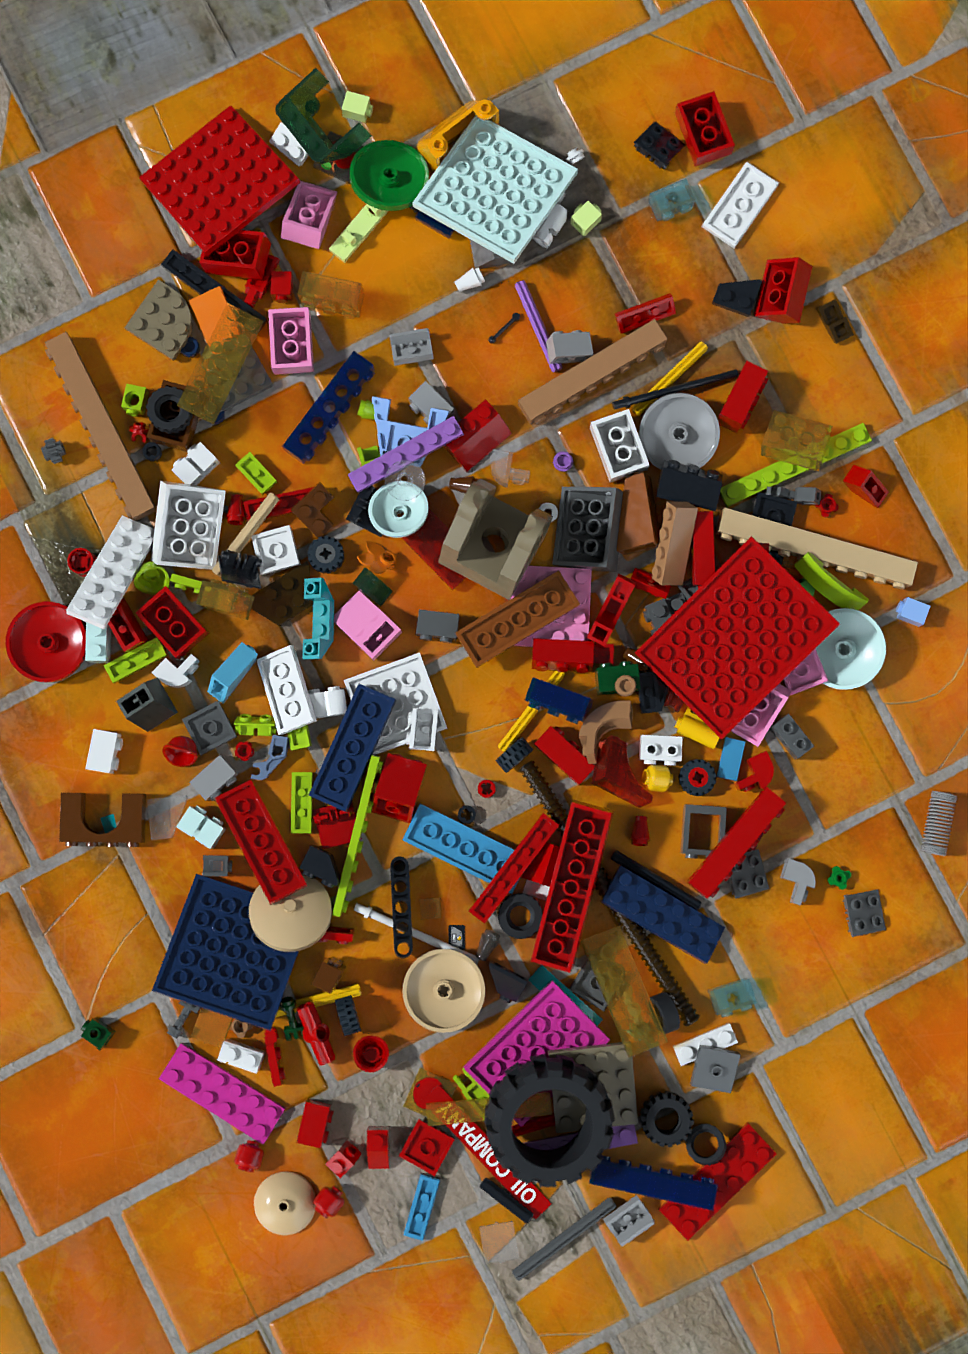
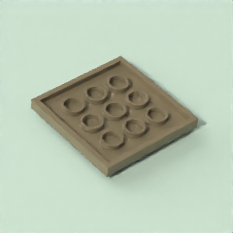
M630 1041L548 1050L549 1058H555L557 1054L571 1057L575 1063L579 1065L585 1064L596 1073L613 1105L615 1120L612 1123V1127L638 1124ZM552 1089L556 1133L580 1131L585 1120V1104L569 1092Z

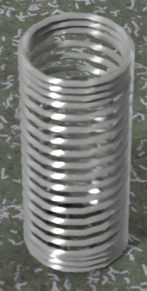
M932 791V798H930L932 802H929L931 805L928 806L931 809H928L929 812L927 814L929 816H927L926 820L928 823L925 824L928 827H924L926 829L924 833L926 834H923L924 837L922 838L925 840L922 841L925 845H921L920 851L946 856L947 848L932 844L949 846L948 844L935 842L948 843L949 841L934 837L950 838L933 833L950 835V833L936 830L951 832V830L935 826L952 827L934 822L952 825L951 822L937 819L953 821V819L936 815L953 818V815L939 812L954 814V812L937 808L955 809L937 804L952 807L956 805L936 800L957 803V796Z

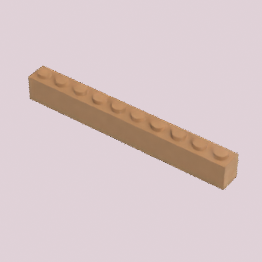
M64 332L46 341L45 344L48 349L45 352L50 361L54 360L56 364L54 370L59 378H63L65 384L62 386L67 395L71 394L74 400L71 404L76 413L80 412L82 416L80 422L85 430H89L91 436L88 438L92 446L98 448L100 453L97 456L102 465L106 464L109 470L106 474L111 483L115 482L117 486L115 492L120 501L124 500L126 506L123 508L127 516L138 521L156 512L157 508L71 337L67 332Z

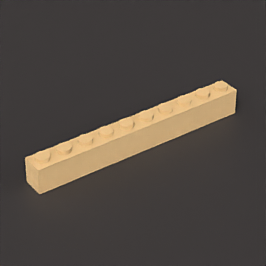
M728 508L721 510L715 534L720 535V539L727 541L735 539L741 545L752 536L758 543H769V552L770 550L777 551L778 555L783 557L792 555L797 557V560H800L809 551L824 563L823 568L831 566L840 573H847L848 571L855 573L854 576L866 579V577H870L876 583L893 584L892 587L897 589H905L912 586L918 562Z

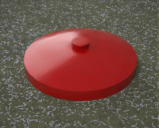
M49 601L34 603L22 609L11 621L6 634V651L11 664L23 676L37 682H57L72 675L84 661L86 654V627L82 620L67 614V606Z

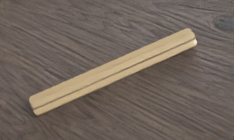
M268 494L227 550L237 553L242 551L278 503L279 498L275 494ZM218 561L212 569V571L214 574L221 577Z

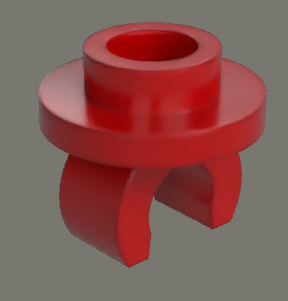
M135 422L129 427V431L133 432L131 435L132 442L136 441V435L138 434L142 436L143 443L147 441L149 427L145 426V423Z

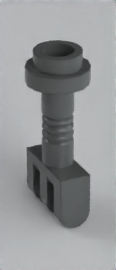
M180 1001L179 1004L183 1005L184 1008L175 1024L167 1027L169 1029L167 1033L178 1039L179 1035L182 1036L183 1032L180 1030L187 1016H189L191 1011L198 1013L200 1007Z

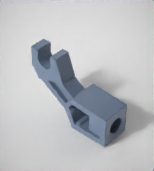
M272 736L268 753L270 757L265 762L253 764V767L260 769V774H252L251 779L264 780L268 778L273 770L287 757L288 737ZM275 746L283 747L282 755H273L275 753Z

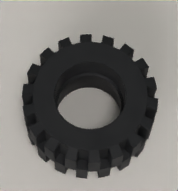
M660 1091L655 1096L651 1095L649 1100L643 1103L644 1107L640 1111V1122L644 1133L653 1143H657L662 1147L664 1145L673 1147L674 1144L678 1146L683 1139L685 1141L688 1138V1133L691 1134V1127L694 1125L693 1113L687 1102L678 1094L670 1093V1091L661 1093ZM666 1107L675 1109L679 1116L676 1126L670 1130L659 1129L655 1124L657 1112Z

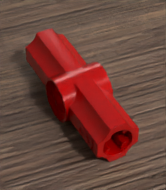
M313 1001L301 1004L297 1007V1012L304 1027L303 1039L311 1044L320 1066L331 1063L335 1060L336 1056L329 1042V1027L321 1022Z

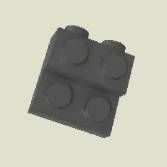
M682 592L645 606L643 615L646 622L651 623L653 628L651 635L686 602Z

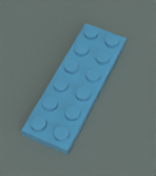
M422 804L419 805L402 839L488 883L492 881L514 852V849ZM518 881L515 883V885L511 888V890L508 893H513Z

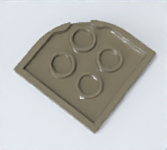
M158 280L124 328L175 361L181 349L188 342L193 322L190 308L184 298L177 291Z

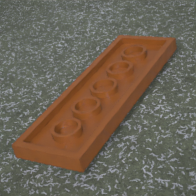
M558 570L455 632V635L475 667L478 668L580 606V603Z

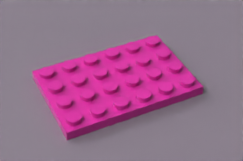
M552 980L463 1067L489 1094L497 1080L501 1081L506 1076L505 1071L517 1062L522 1065L531 1061L530 1056L545 1054L546 1058H549L548 1050L607 1044L610 1039ZM544 1090L527 1098L518 1108L514 1120L522 1127L552 1097V1090Z

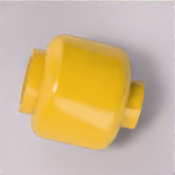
M650 765L642 773V784L649 791L665 792L673 784V774H670V770L666 766Z

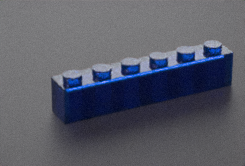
M602 1155L603 1160L591 1171L589 1184L714 1210L718 1184L714 1183L712 1178L702 1177L701 1180L693 1178V1174L681 1172V1175L672 1174L673 1170L660 1168V1171L652 1170L651 1165L640 1163L639 1167L631 1165L632 1161L624 1159L614 1162L611 1161L610 1156Z

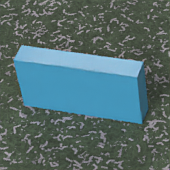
M725 737L716 777L737 781L745 741Z

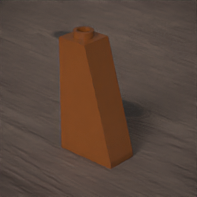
M634 472L631 474L632 476L625 477L617 540V552L623 555L655 548L659 544V525L651 477L643 472Z

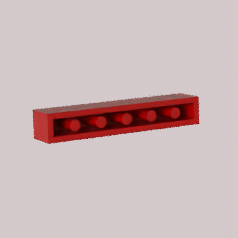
M768 787L763 788L687 880V883L704 898L708 899L710 896L713 898L720 890L719 884L723 880L726 882L732 876L733 872L731 870L736 864L739 866L745 860L746 856L744 854L749 848L753 850L759 843L757 838L761 833L766 834L772 827L770 822L775 817L779 818L783 814L786 802Z

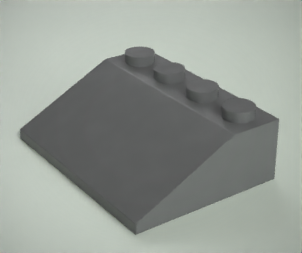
M562 487L553 566L617 572L619 556L617 540L623 499L622 490L613 487Z

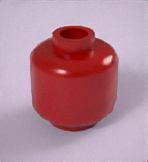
M247 1140V1144H240L234 1160L235 1164L238 1165L237 1169L250 1173L258 1170L262 1163L264 1150L259 1148V1143Z
M334 1185L332 1188L323 1187L314 1199V1209L326 1219L328 1217H335L345 1203L341 1197L343 1192Z

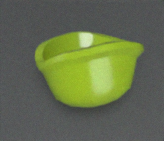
M153 561L143 563L134 578V585L138 590L152 595H156L165 586L169 587L170 584L167 571L161 565H156Z

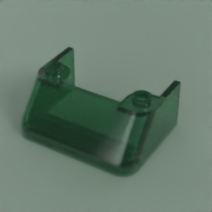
M315 68L277 103L275 111L310 158L318 164H324L349 157L372 135L359 122L334 144L312 118L320 109V102L315 95L329 83L328 79Z

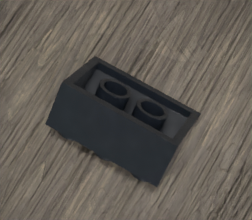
M664 460L658 480L656 497L675 502H689L695 507L716 512L723 475L716 470L706 471L696 465L686 466L676 460Z

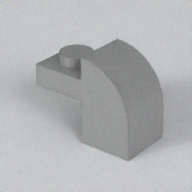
M786 858L780 878L795 882L790 903L801 905L802 902L806 901L808 895L806 887L815 888V876L806 864Z

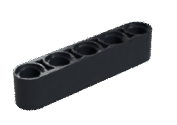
M398 856L391 861L390 865L393 940L396 956L405 959L411 955L413 949L409 864L406 858ZM396 862H403L405 869L397 872L394 869ZM398 882L405 883L406 890L404 892H397L394 887L395 884ZM400 902L407 905V910L404 913L397 912L395 908ZM399 923L407 924L408 931L401 934L397 931L396 927ZM402 943L409 946V952L404 955L400 954L397 950V947Z

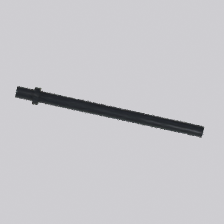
M735 369L633 397L625 396L622 400L612 402L614 410L623 407L627 409L631 405L661 398L668 394L679 393L738 377V371Z

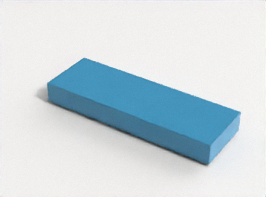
M423 1173L420 1174L404 1236L421 1241L424 1240L440 1178Z

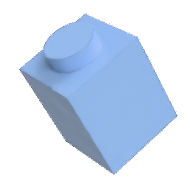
M907 597L897 605V619L920 627L924 625L930 605Z

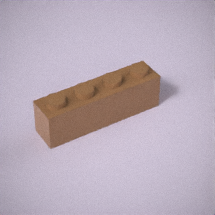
M667 501L666 508L663 512V524L659 532L660 539L656 549L655 565L652 569V579L660 585H683L698 510L697 507L689 502Z

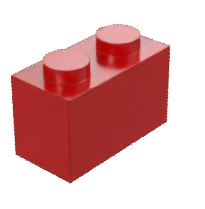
M311 1099L306 1100L296 1143L320 1149L323 1143H327L329 1131H326L327 1123L332 1122L334 1111L330 1110L332 1104Z

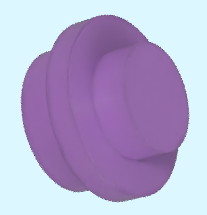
M559 452L554 456L553 465L558 471H568L573 465V458L567 452Z

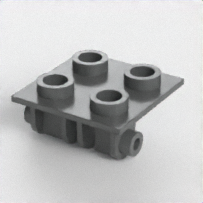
M759 849L745 853V860L739 866L736 864L731 870L733 874L728 881L731 882L732 894H734L735 899L769 889Z
M878 889L844 895L842 901L844 902L845 910L847 909L845 914H848L846 920H849L848 932H851L852 937L886 930Z

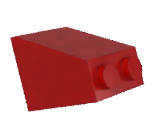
M388 753L374 794L372 813L411 823L427 764L417 759L410 760L399 754Z

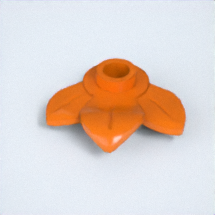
M366 542L368 552L357 556L359 562L370 567V572L375 574L385 573L387 569H393L397 563L393 552L385 550L383 546L373 542Z

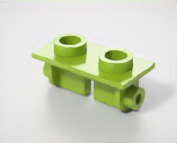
M241 714L236 717L234 722L235 733H239V735H254V728H258V736H272V734H276L277 730L274 718L267 714L260 717Z

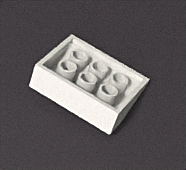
M160 481L151 561L156 565L212 570L217 562L226 491Z

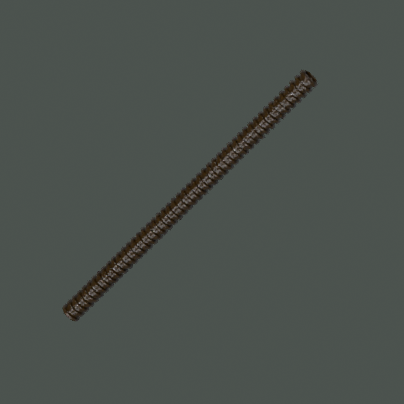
M530 761L522 766L519 772H523V778L526 777V782L530 783L529 787L534 789L533 793H536V798L541 800L540 804L544 805L543 809H547V815L550 814L551 819L559 825L557 830L561 831L560 835L563 836L568 814L565 813L566 809L562 808L563 804H560L558 802L559 798L556 799V794L552 793L551 790L553 789L552 787L549 788L548 782H545L546 778L541 776L542 772L537 770L539 767L534 765L535 761ZM601 867L599 868L595 889L600 891V896H603L611 882V878L608 879V874L604 873L605 869ZM610 908V912L613 911L614 913L613 917H617V923L620 922V927L624 928L623 932L628 934L627 938L631 939L630 943L635 945L634 949L639 951L637 954L642 956L641 960L646 962L645 966L649 967V972L652 971V977H655L656 983L659 982V987L663 988L662 992L667 993L674 1001L681 1016L680 1020L684 1021V1026H689L696 1022L700 1015L695 1013L696 1009L692 1008L693 1004L688 1002L689 998H686L685 992H682V988L678 987V981H674L675 977L671 976L672 972L670 970H667L668 966L663 964L665 961L661 960V955L656 953L657 949L653 948L654 944H650V938H647L646 932L643 933L642 931L643 927H639L635 922Z

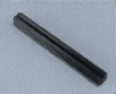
M615 850L612 854L611 860L693 909L698 910L702 902L621 852Z

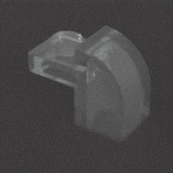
M493 449L491 473L498 484L508 488L509 480H513L512 483L524 485V482L529 483L530 471L511 468L513 452Z

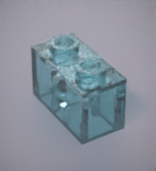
M683 179L650 193L648 202L656 220L660 221L663 219V221H667L673 218L674 214L690 211L694 206L695 197L687 179Z
M748 978L708 990L716 1015H721V1017L730 1016L737 1009H741V1011L753 1008L752 1004L757 1003ZM730 994L738 997L735 999V1003L728 1001L731 998Z

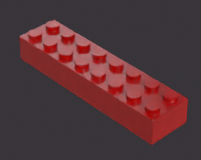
M577 800L571 803L531 962L569 973L573 970L614 815L613 810Z

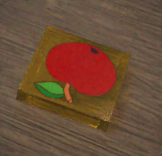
M420 1067L403 1107L441 1123V1120L422 1100L438 1085L452 1098L457 1084Z

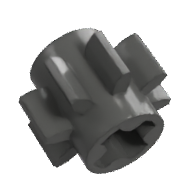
M54 438L45 440L46 445L41 447L45 460H51L54 464L63 461L62 456L66 455V451L61 440L57 442Z

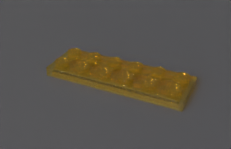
M227 303L177 406L214 424L264 321Z
M620 926L582 940V946L628 1057L630 1058L667 1043V1038Z

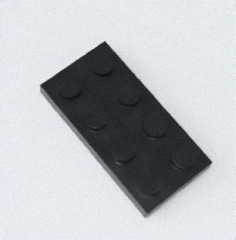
M758 492L752 515L792 526L797 502ZM770 550L769 554L782 566L784 557L778 555L777 551Z

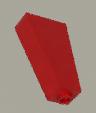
M697 511L690 545L693 586H698V589L715 573L713 511Z

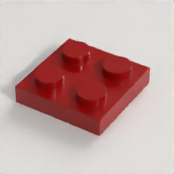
M419 1118L399 1157L435 1176L455 1138Z

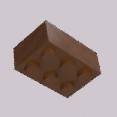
M163 380L161 388L166 386L176 387L188 396L193 407V418L183 431L171 434L161 432L151 423L147 438L150 442L187 452L193 442L205 394L200 389ZM166 401L160 407L161 416L167 420L175 419L179 415L180 407L175 401Z

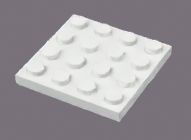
M420 653L344 680L350 699H352L358 684H361L397 700L372 755H377L406 744L407 732H411V724H408V714L413 712V708L438 710L436 733L448 729Z

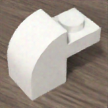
M190 654L177 668L170 660L165 658L152 674L170 687H185L192 682L187 675L193 674L199 666L197 664L200 660Z

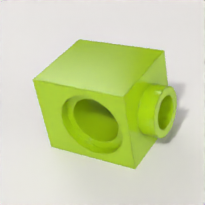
M126 384L121 407L126 411L127 415L138 417V414L145 415L150 392L146 387ZM133 398H139L137 405H131Z

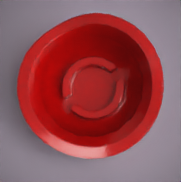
M186 736L171 738L162 749L167 761L177 767L191 766L198 758L196 743Z
M365 1036L355 1044L353 1058L356 1065L362 1071L368 1073L377 1072L387 1063L389 1048L383 1039L377 1036Z

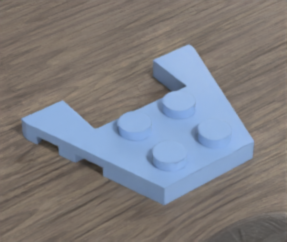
M372 396L380 455L382 456L445 421L450 411L432 407L430 409L428 427L415 426L388 420L391 399ZM427 455L410 465L421 467Z

